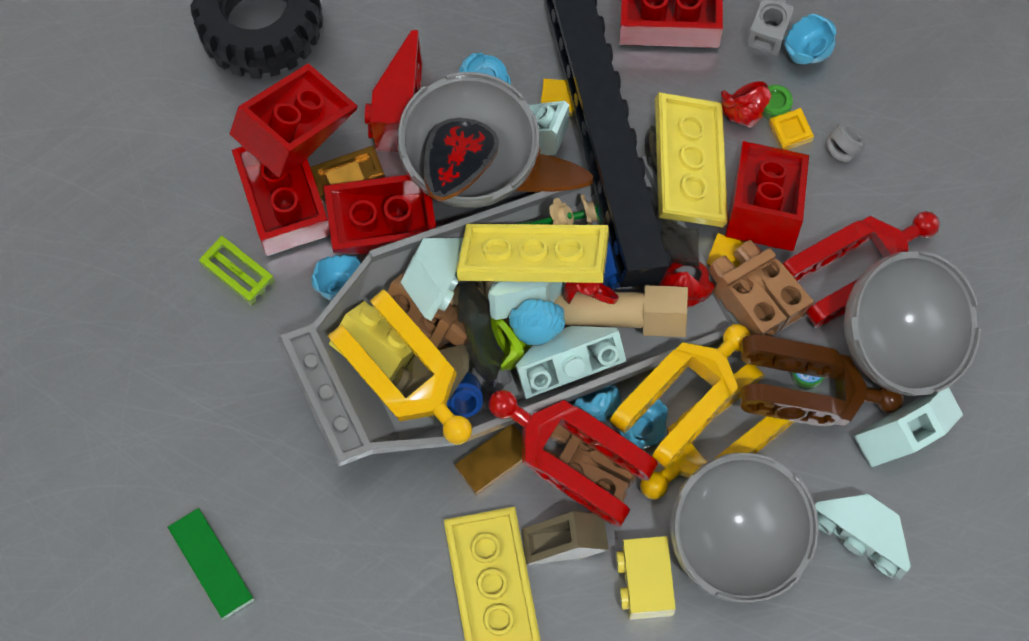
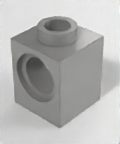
M761 0L750 29L747 46L778 56L795 7L788 5L783 0ZM772 21L778 26H769L765 22Z

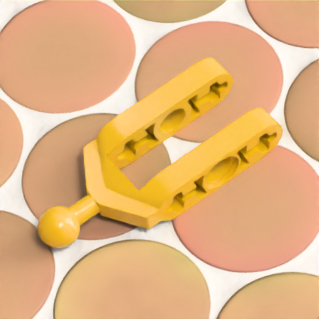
M384 289L370 300V303L433 374L430 379L411 395L405 398L342 324L327 336L399 421L435 415L443 424V436L449 443L461 445L471 437L472 425L470 421L463 416L454 415L446 406L457 375L455 369Z
M741 324L729 326L723 333L724 342L717 349L682 342L625 399L612 415L610 422L621 432L626 433L679 378L687 367L691 368L713 387L654 451L652 457L665 468L670 467L735 395L738 385L727 358L733 352H741V340L745 336H749L750 331Z
M746 364L733 374L738 389L718 415L741 398L742 387L759 383L764 378V373L756 365ZM694 406L688 409L683 415H681L676 422H674L671 426L667 428V435L679 424V422L692 410ZM767 416L714 459L731 453L756 454L788 429L795 421ZM691 443L670 467L664 468L660 472L654 471L649 481L641 479L640 490L649 499H660L667 493L668 483L678 475L689 478L707 461Z

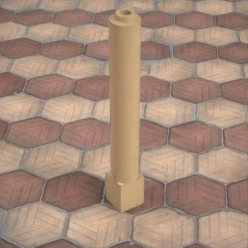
M645 285V293L615 292L619 299L614 305L601 302L580 292H576L573 300L568 304L563 291L554 302V304H559L564 309L565 325L643 328V336L686 337L688 287ZM456 286L450 303L453 308L458 306L465 311L461 321L486 322L490 317L489 301L487 302L480 287ZM509 318L503 319L506 323H509Z

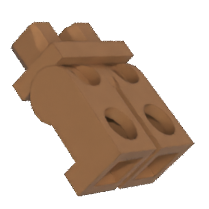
M751 240L742 244L734 253V256L741 264L740 266L735 267L726 255L716 259L711 264L709 272L717 283L713 293L718 300H722L725 308L734 314L740 324L750 331V335L774 336L778 331H782L802 319L806 315V311L814 303L813 299L785 266L775 259L777 255L773 250L768 248L762 252Z
M404 273L392 281L387 293L438 350L448 348L446 347L448 342L454 346L467 345L475 331L461 321L464 310L458 306L453 308L451 303H449L445 311L438 309L432 321L422 315L400 283Z
M558 424L551 435V440L565 446L561 456L545 448L543 450L623 502L628 494V488L632 487L636 476Z

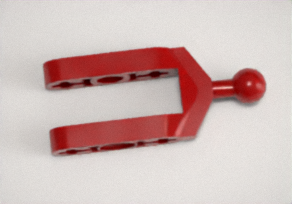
M924 211L914 217L911 226L901 231L879 219L869 216L844 227L794 255L782 264L798 282L859 248L869 240H872L883 258L899 252H908V243L917 237L926 239L937 234L940 222L934 213ZM857 280L816 302L806 311V315L815 328L822 327L845 314L849 294Z
M499 390L490 397L489 409L495 417L500 419L511 418L523 426L522 463L601 519L614 526L621 527L630 512V508L558 458L544 451L543 448L557 425L560 424L571 434L629 473L646 481H649L658 466V462L651 455L589 413L571 405L565 400L531 415L518 406L517 399L512 392Z

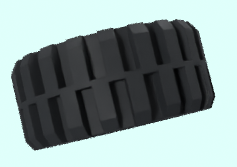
M193 0L190 4L195 28L208 56L214 58L216 64L224 70L230 67L232 74L241 77L245 75V72L250 73L251 78H262V74L270 73L271 77L280 75V70L287 67L288 70L298 66L297 60L300 57L304 60L311 54L310 44L314 46L318 43L320 38L319 30L323 27L320 0H284L287 3V7L281 17L274 23L259 29H243L228 21L230 13L242 0Z

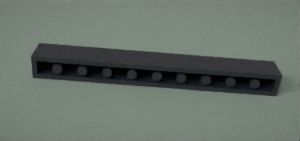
M544 0L589 171L593 175V186L603 223L609 227L608 242L610 243L620 287L661 283L667 269L671 266V256L667 247L664 248L662 243L661 220L659 217H655L653 211V192L651 187L646 186L644 179L645 163L643 158L638 157L636 131L634 128H630L628 122V103L626 99L621 97V79L619 72L614 71L612 65V46L610 43H606L605 22L603 16L598 15L596 8L597 0Z

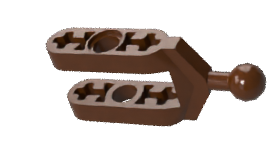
M759 334L745 336L741 340V360L747 364L814 377L835 378L836 398L767 384L755 383L745 385L741 389V409L747 413L817 426H846L852 421L864 401L876 403L886 413H893L903 405L904 396L902 394L890 392L883 387L879 390L868 388L850 356L839 354L836 349Z

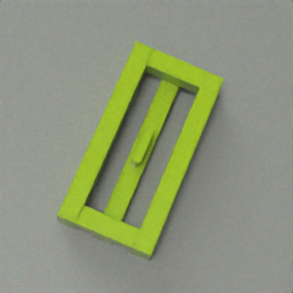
M222 235L199 259L201 266L251 306L256 302L255 298L266 291V286L268 284L271 286L275 281L273 275ZM224 248L258 275L261 280L257 283L219 251ZM212 258L216 259L251 287L252 290L250 292L247 291L210 260Z

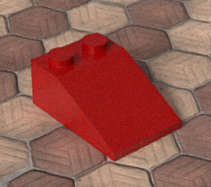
M418 30L410 31L372 90L371 104H365V124H368V138L374 139L376 151L399 152L398 127L401 116L408 102L421 89L423 59Z
M307 63L238 106L229 135L280 179L302 164L357 110L358 105Z
M743 141L730 202L725 237L739 241L751 240L756 244L794 251L804 219L809 155Z
M409 175L324 186L333 253L369 254V251L436 228L432 197L425 194L410 179Z

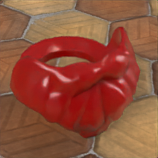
M763 81L749 83L738 89L733 95L725 90L721 91L722 110L725 116L730 121L747 126V128H752L762 119L764 108L771 99L769 87Z
M681 259L672 263L666 271L662 282L658 283L659 286L688 287L687 307H693L700 302L706 301L715 289V285L709 280V272L706 266L694 259ZM682 266H693L701 272L702 276L697 281L688 272H674Z
M565 282L564 296L568 304L571 303L576 292L613 305L619 299V296L603 283Z

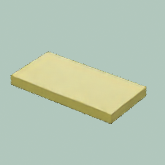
M659 92L655 97L659 218L724 227L728 223L722 103Z
M466 224L457 267L458 281L603 283L609 227L608 225Z
M515 507L445 519L444 525L465 641H541Z

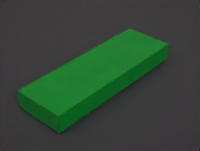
M199 508L167 527L223 620L255 601Z

